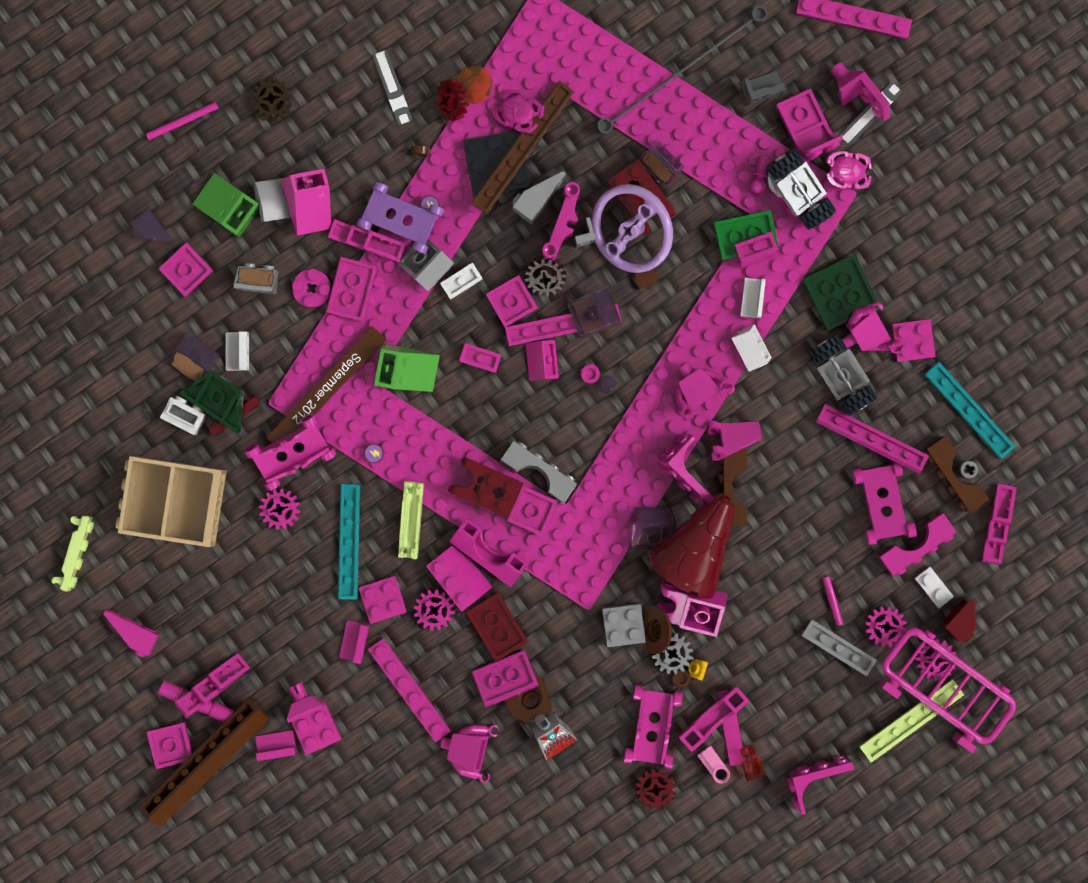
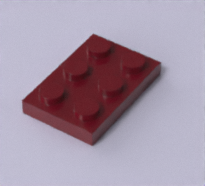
M499 592L466 612L495 662L528 642Z

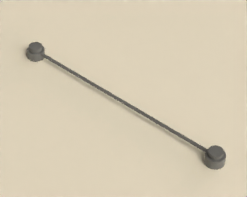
M763 6L755 7L751 14L752 19H750L748 22H746L741 27L736 29L734 32L725 37L723 40L714 45L701 56L696 58L694 61L685 66L683 69L674 74L661 85L656 87L654 90H652L639 101L634 103L628 109L623 111L617 117H615L612 120L608 118H602L597 125L598 131L601 134H609L612 131L613 122H615L621 116L626 114L628 111H630L643 100L648 98L654 92L659 90L661 87L666 85L668 82H670L683 71L688 69L694 63H696L701 58L706 56L708 53L717 48L719 45L728 40L730 37L739 32L752 21H755L757 23L763 22L768 14L766 8Z

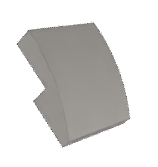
M284 178L254 182L255 201L259 202L261 221L291 218L281 182Z

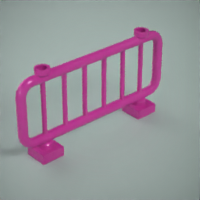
M918 628L907 629L882 662L883 673L889 680L886 681L882 678L878 685L897 699L902 694L897 688L899 686L964 732L963 735L956 732L953 739L971 753L977 748L972 743L973 740L980 744L991 743L1016 710L1015 700L1009 695L1010 690L1002 684L998 687L934 640L936 636L926 629L923 632ZM915 635L923 641L897 675L890 669V663L906 641ZM927 643L938 652L912 686L901 676ZM942 654L953 663L927 697L916 687ZM957 665L968 674L945 705L941 707L931 698ZM970 676H972L983 685L959 717L956 718L946 709ZM985 687H987L997 697L973 729H971L961 719ZM1002 698L1008 703L1007 711L989 735L985 737L979 735L975 731L999 699Z

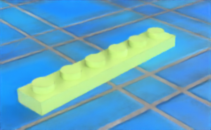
M951 679L938 688L931 700L943 707L958 687L955 681ZM961 690L958 692V694L950 703V705L958 699H960L962 696H964ZM920 701L859 747L869 761L873 762L935 717L937 713Z

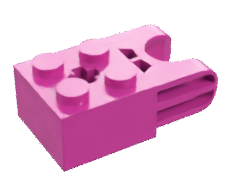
M664 580L661 584V593L674 602H661L656 606L666 612L670 623L680 625L679 628L717 637L726 607L727 593L716 591L711 599L696 596L697 592L687 593Z

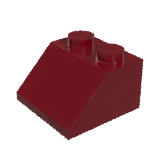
M964 597L939 624L958 642H968L973 637V631L976 629L975 602L967 597Z

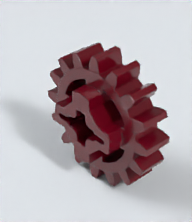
M445 79V81H441V86H437L439 92L435 93V96L438 97V100L435 101V104L439 106L437 111H442L441 117H445L447 121H456L464 118L463 114L467 113L466 107L469 106L466 102L469 96L465 94L467 89L462 88L463 83H459L458 79Z
M651 768V773L644 770L645 776H638L641 782L635 783L639 787V789L635 790L636 794H640L637 798L638 801L644 800V807L650 804L651 810L654 806H657V809L660 810V805L662 804L668 807L666 802H673L671 795H676V792L672 789L677 786L674 783L671 784L674 780L673 776L668 778L669 772L666 771L663 774L661 768L658 769V772ZM657 776L665 779L667 783L660 782ZM651 778L649 784L643 786L646 780ZM655 784L660 788L657 793L651 790ZM668 792L667 795L661 800V796L663 795V793ZM645 794L651 795L654 798V801L649 800L645 796Z

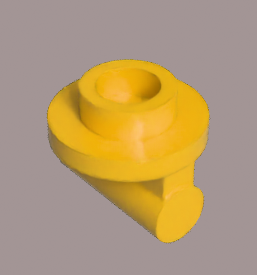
M698 659L693 660L688 668L690 677L702 681L708 662Z

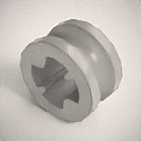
M965 461L960 465L959 471L963 477L973 478L978 473V467L972 461ZM966 465L973 467L971 475L964 472Z

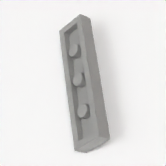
M812 619L801 635L865 676H868L877 661Z

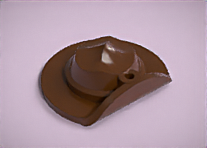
M649 606L642 611L646 650L652 654H660L670 644L672 636L671 623L662 608Z
M535 676L539 684L538 687L506 699L510 713L520 721L534 722L538 715L543 714L546 716L552 710L547 687L541 676Z

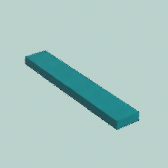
M939 361L924 374L999 459H1003L1016 447Z
M341 484L338 599H358L360 484Z

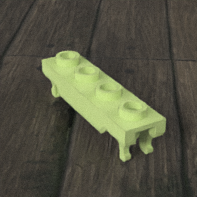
M404 482L399 535V558L418 559L424 483Z
M77 516L71 517V522L79 527L72 534L62 567L64 577H54L52 579V583L61 585L60 589L68 592L71 591V588H75L77 583L75 575L83 563L81 555L87 549L89 541L86 539L88 533H91L94 527L93 517L82 516L81 519L77 518Z

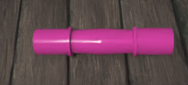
M164 680L158 695L176 702L189 691L184 690V687L181 688ZM210 701L199 709L198 712L207 714L209 718L212 717L224 723L235 710L218 704V702Z

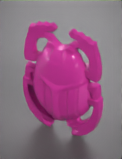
M509 89L500 94V98H502L501 105L493 107L494 118L503 126L514 128L518 132L527 134L533 132L538 124L535 123L533 125L532 119L538 114L540 119L543 118L545 107L533 98L529 100V97L520 91ZM533 104L537 106V112L533 109ZM500 112H501V116L503 117V119L505 120V122H503L502 119L500 118V116H499V113H500ZM530 124L527 128H521V125Z
M847 151L832 152L826 159V164L830 166V171L825 174L828 183L839 189L868 188L872 177L869 175L867 178L865 171L867 166L869 170L872 169L870 157L855 153L854 158H852L853 153H848ZM843 154V156L838 157V158L834 161V158H835L836 156ZM859 158L865 162V165L859 161ZM864 179L863 184L858 185V182Z

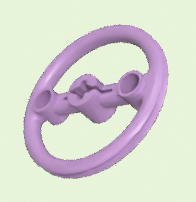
M619 185L606 191L596 202L591 219L596 238L595 243L603 256L611 264L627 272L642 273L650 271L665 260L672 246L673 227L668 211L652 192L637 185ZM620 194H634L643 198L645 201L639 206L636 216L623 222L619 227L618 237L606 244L601 230V216L607 202ZM658 213L663 226V243L659 253L652 260L641 264L622 260L619 256L625 251L626 244L643 234L645 230L644 223Z

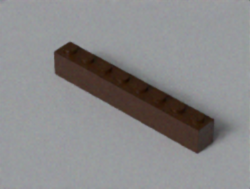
M248 698L140 806L146 818L161 827L270 719L263 708Z

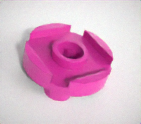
M315 269L304 270L296 276L292 284L293 295L303 306L319 307L329 299L331 283L328 277L321 271ZM309 284L317 285V287L315 288L316 292L314 294L312 292H307Z

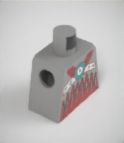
M540 714L535 718L536 725L532 727V732L546 760L577 741L571 728L555 714H551L548 717Z

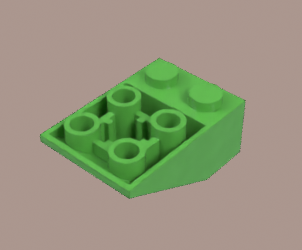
M215 173L193 203L195 207L238 237L243 234L260 209L259 203Z
M383 343L374 385L390 389L433 392L440 355Z

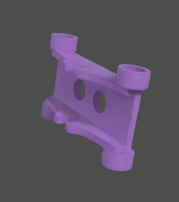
M374 181L372 186L374 191L362 219L358 218L356 226L370 231L372 225H375L414 241L412 249L426 254L429 248L426 246L434 223L436 219L438 220V217H442L445 210L430 204L427 211L386 194L388 186ZM389 209H395L396 216L393 219L386 217V212ZM412 216V224L405 226L403 224L404 217Z

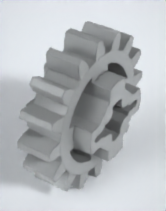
M675 633L674 637H671V641H676L674 646L667 648V650L671 651L675 649V654L680 660L674 657L669 659V653L666 650L664 651L665 659L663 662L659 654L652 656V659H657L654 665H661L660 671L667 669L666 672L669 674L673 670L676 675L677 669L684 672L683 666H690L687 660L693 659V657L689 656L693 649L687 648L690 642L684 643V636L678 639V634ZM682 646L685 650V658L682 657L680 654V648ZM673 661L680 663L676 667L668 666Z

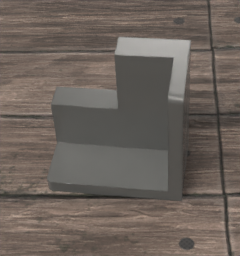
M777 71L750 81L747 77L741 83L748 106L786 91L784 83H781Z

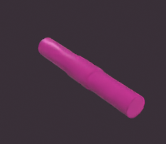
M830 576L823 577L836 626L842 625L843 621Z

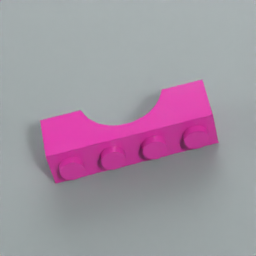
M939 513L925 523V538L917 548L902 550L893 545L878 555V558L890 575L894 576L896 574L899 576L906 571L905 567L911 563L912 565L919 563L922 560L921 556L926 553L931 554L938 549L937 545L942 542L946 544L954 538L953 534L956 531L944 513Z
M468 518L465 519L449 541L509 587H512L528 565L526 561L514 552L501 554L492 550L483 540L482 529Z
M734 685L678 735L680 740L693 752L720 724L749 702V699Z

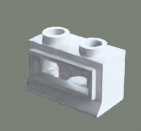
M176 396V398L170 397L160 418L193 435H197L207 414L203 413V410L196 405H193V407L187 405V400Z

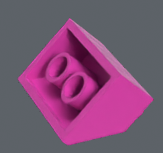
M454 545L426 566L461 612L492 588L470 557Z

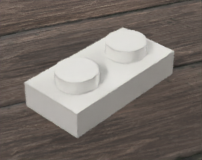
M471 263L440 284L451 300L483 280L474 264Z
M930 566L914 578L937 608L942 607L954 597Z

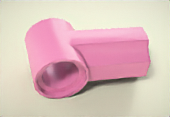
M711 745L697 755L717 783H725L729 780V769ZM724 769L727 773L723 779L717 778L715 775L717 770Z

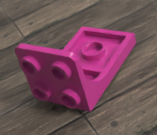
M811 89L775 105L796 150L803 160L808 159V161L819 157L823 151L826 154L840 146L839 142L843 140L842 135L837 137L831 131Z
M679 434L673 440L674 444L662 451L658 462L664 467L663 471L669 477L673 476L677 480L676 484L685 491L686 489L691 494L689 497L695 503L704 505L713 497L687 472L684 466L685 451L696 437L692 434Z
M844 755L836 756L833 758V761L826 762L821 760L815 762V766L807 767V765L796 767V771L788 772L790 778H786L789 790L794 793L791 799L796 811H799L802 815L806 814L802 798L803 792L809 783L820 778L854 770L853 762L848 757L844 758Z

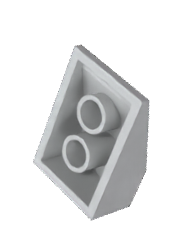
M562 171L525 190L522 195L518 193L512 201V205H514L513 211L532 224L564 181L566 173Z

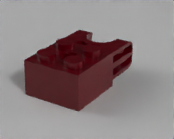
M639 159L613 176L606 183L610 189L619 185L636 183L659 198L668 211L670 218L675 216V210ZM634 194L616 195V198L631 218L636 216L639 206L645 201ZM647 221L644 223L645 230L643 235L645 236L650 233V226Z
M462 457V466L468 468L474 475L473 483L469 487L451 485L448 491L509 518L524 483L469 458ZM498 487L502 488L504 496L496 498L493 490L498 489Z

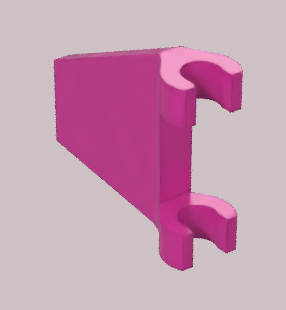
M708 422V435L712 436L720 433L722 447L713 446V452L711 453L712 460L715 461L726 458L762 439L759 422Z

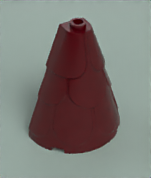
M724 494L716 495L691 514V518L653 548L648 556V561L653 562L652 568L668 582L687 593L694 591L697 592V597L713 598L717 590L721 565L724 561L727 539L730 538L735 511V505L731 502V499Z

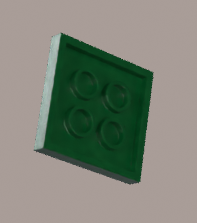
M855 254L802 279L827 331L848 322L855 309L878 302Z

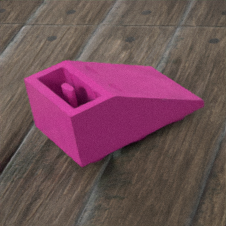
M325 169L289 175L281 180L296 236L331 229L330 189Z

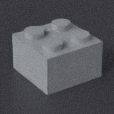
M640 603L602 607L607 647L646 642Z

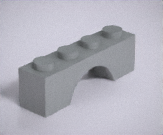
M513 441L499 463L513 473H517L522 469H534L540 472L547 481V496L557 500L563 506L577 485L574 482L575 479L568 474L563 475L558 471L559 468L554 464L549 463L548 465L539 454L535 452L532 454L526 450L527 447L523 443Z

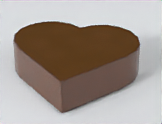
M652 270L635 273L639 289L652 286L659 279L658 274Z

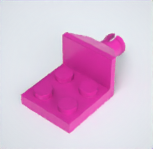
M842 62L831 69L830 73L837 79L840 104L842 106L860 95L866 104L869 103L873 107L872 111L877 118L881 117L884 122L890 118V103L864 71L852 70L849 72Z
M302 682L288 688L294 702L291 704L287 721L288 723L292 722L306 755L342 739L325 700L311 694L308 695Z

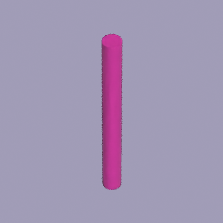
M213 102L146 133L148 140L158 137L219 109L216 102Z

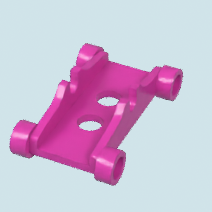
M570 182L565 186V201L549 243L544 245L542 255H544L545 259L552 258V261H554L564 240L573 234L574 229L569 228L567 224L576 225L578 219L575 214V206L579 198L580 186L575 182Z
M313 413L304 416L300 420L303 427L260 449L258 444L254 443L245 448L246 456L254 460L265 479L263 484L267 491H272L280 485L279 478L296 473V469L299 467L304 469L320 456L323 461H328L335 457L336 452L324 440L316 426L318 420ZM298 442L304 445V449L300 452L293 449L294 444ZM281 451L287 454V458L283 461L276 458L277 453Z
M892 462L891 466L864 471L861 468L853 469L855 484H863L865 502L868 506V516L872 529L866 530L868 545L877 544L879 539L907 535L908 538L916 537L917 532L914 521L906 523L896 477L903 476L902 465ZM880 488L886 489L888 496L880 498L877 495V490ZM883 507H890L892 514L885 517L882 515L881 509Z
M635 685L633 700L640 701L634 747H626L624 763L631 764L632 760L664 765V769H672L673 754L666 752L670 736L673 706L681 707L683 692L675 691L674 694L650 691L644 690L643 686ZM652 712H657L660 715V720L656 723H652L649 720V715ZM649 731L657 733V739L653 742L646 739Z

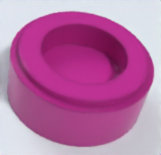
M588 364L581 370V378L586 383H595L600 377L598 367L593 364Z

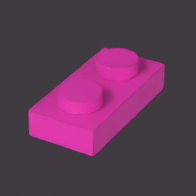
M465 343L459 362L496 373L501 354Z

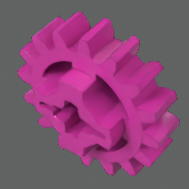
M281 488L280 493L273 489V495L267 492L268 498L261 499L264 505L259 506L260 509H263V512L259 515L265 516L263 523L270 522L269 528L276 525V530H279L280 526L285 530L287 529V524L290 526L294 525L293 519H299L296 513H301V510L297 509V506L301 505V503L295 502L297 496H290L292 491H288L285 494L283 488ZM281 496L287 498L291 503L287 504L282 501ZM273 499L274 504L268 509V504ZM278 504H280L281 507L288 506V508L282 511V514L276 511L272 512V510L278 508ZM291 509H293L292 515H291L290 518L287 520V516H286V515H287L288 511L291 510ZM270 515L278 517L279 522L274 521Z
M438 589L435 590V593L428 590V595L421 594L422 600L416 599L419 606H414V609L418 610L414 617H420L417 623L423 622L424 629L430 626V631H433L434 627L437 626V629L441 630L442 624L447 627L446 621L453 620L450 614H455V611L451 610L455 604L449 603L450 597H444L445 591L439 594ZM437 597L442 600L439 602H434L430 598ZM423 603L427 606L424 614H422ZM441 604V606L438 609L439 614L436 615V613H432L430 615H427L431 610V605H433V607H436ZM445 606H447L446 617H444V615L442 614V610ZM429 618H435L439 622L433 623L427 620Z
M879 606V611L872 610L873 616L867 615L870 621L864 623L869 626V628L865 629V632L870 633L868 639H875V645L880 642L881 647H885L886 643L889 647H892V642L896 643L902 635V631L905 632L907 630L903 627L907 622L901 620L904 616L902 613L897 615L898 609L895 608L891 611V606H887L886 610H884L883 606ZM884 614L879 621H875L878 616ZM891 616L896 618L898 625L892 622ZM887 622L888 625L894 628L884 630L878 625H885ZM873 628L878 629L880 638L875 634ZM896 632V634L893 637L889 638L890 634Z
M941 641L940 644L950 651L952 646L950 644L945 646L946 641ZM928 644L924 645L919 652V656L915 657V660L919 661L915 666L922 668L919 671L920 674L926 668L924 663L929 664L931 662L929 659L934 658L938 652ZM931 648V651L925 655L926 651ZM941 654L939 658L943 660L936 661V664L934 663L930 668L931 671L926 673L925 678L929 679L931 675L934 681L937 680L938 676L942 678L953 662ZM944 664H947L946 667L940 671V668Z

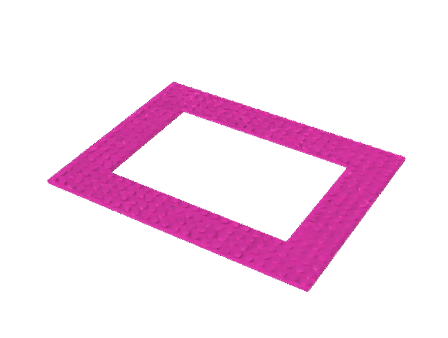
M527 0L466 96H469V99L466 102L469 106L466 107L467 113L463 114L464 118L448 122L430 150V154L427 155L399 199L419 208L421 200L426 196H434L438 199L440 208L445 211L442 217H438V220L436 219L428 240L452 260L482 213L470 204L474 198L463 140L516 131L514 128L503 126L493 116V107L501 105L502 98H500V94L509 89L517 90L528 96L529 100L533 98L542 104L560 80L574 91L570 98L572 101L600 119L608 118L612 120L674 74L561 1ZM679 77L672 79L613 122V127L749 215L771 210L779 246L778 254L775 257L745 268H741L739 257L723 260L570 500L563 504V506L557 502L543 536L507 521L508 518L448 491L451 485L469 487L473 483L474 475L472 471L461 464L462 457H466L524 483L523 486L547 496L545 491L519 474L513 473L497 460L387 389L374 385L382 345L315 414L318 420L316 426L327 443L403 492L405 481L424 483L422 504L459 528L465 519L468 518L482 529L483 540L490 548L501 554L514 552L528 563L525 568L526 571L585 609H590L629 550L633 521L637 523L647 522L674 480L673 476L669 477L664 473V467L658 462L661 458L660 454L663 450L670 448L674 444L673 440L679 434H692L696 439L685 451V463L708 427V422L712 421L728 396L727 392L731 390V388L727 390L721 389L722 391L692 410L694 418L691 414L685 415L687 421H684L675 401L677 383L684 379L678 368L686 363L689 364L693 372L700 367L702 369L708 368L719 373L728 384L735 385L746 366L732 337L737 335L738 331L755 324L762 340H764L856 197V192L851 188L839 189L831 186L826 179L825 171L808 160H803L808 164L827 193L819 200L828 197L836 209L835 214L826 219L825 222H822L813 229L807 230L799 218L800 215L794 216L784 199L776 196L770 190L767 178H763L765 182L763 192L754 193L750 188L751 181L756 178L752 174L755 173L758 156L770 158V164L776 157L790 149ZM533 104L532 107L537 112L538 108ZM500 112V113H499V116H500V118L502 119V121L505 122V120H504L503 117L501 116V112ZM521 125V128H525L527 125ZM392 209L387 217L388 219H393L396 216L395 209ZM409 215L403 219L405 226H410L413 222L412 216ZM382 228L378 231V234L406 244L402 257L413 246L414 241ZM365 252L359 262L378 266L364 322L325 313L272 395L269 405L287 416L372 326L387 339L384 343L396 346L434 286L427 291L396 261ZM744 278L766 279L762 315L759 319L740 317ZM378 444L383 448L384 456L381 461L371 463L366 460L364 451L368 445ZM498 487V489L493 490L496 498L504 496L502 488Z

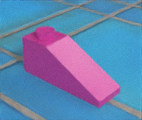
M109 609L105 610L104 616L127 645L134 650L136 655L141 657L151 655L160 633Z

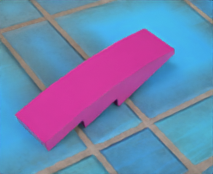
M335 219L328 235L329 239L396 262H400L406 246L405 243L354 225L351 226Z
M999 483L996 486L984 541L982 562L995 565L1002 564L1004 545L1007 543L1009 525L1012 521L1017 487Z
M237 653L208 674L207 678L177 700L175 705L187 719L235 682L250 667Z

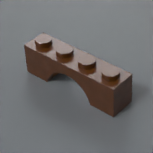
M942 436L924 449L926 454L929 455L928 462L930 464L934 463L937 468L935 470L941 480L945 479L948 484L946 486L947 490L952 496L956 495L959 500L957 504L962 511L966 510V512L971 513L989 500L979 484L967 485L955 477L952 471V461L957 451L946 436Z
M741 449L719 460V465H722V472H719V484H722V492H719V494L728 496L735 505L732 526H747V507L738 503L732 493V482L735 476L747 469V449Z

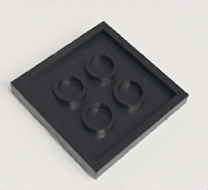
M511 131L463 140L473 198L478 194L519 137L520 132ZM526 161L503 192L530 188Z

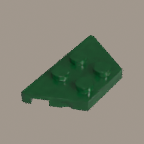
M209 371L202 379L196 380L192 383V386L179 393L235 433H240L244 390L216 371Z

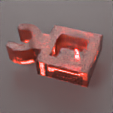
M749 745L746 748H741V756L745 759L742 762L746 781H752L764 776L760 757H755V746Z

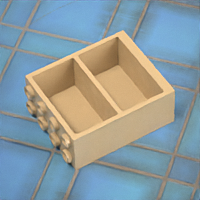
M129 456V460H126L124 468L127 471L126 479L122 481L121 488L124 490V495L119 501L121 514L116 520L118 533L204 547L215 546L227 470Z

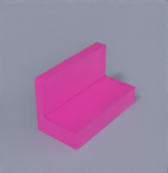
M772 232L735 245L741 268L775 257L778 254V248Z
M555 340L526 343L529 381L559 378Z
M347 621L339 655L341 659L351 660L357 664L362 663L370 625Z
M293 730L259 735L255 738L258 751L256 753L257 761L292 756L297 753Z

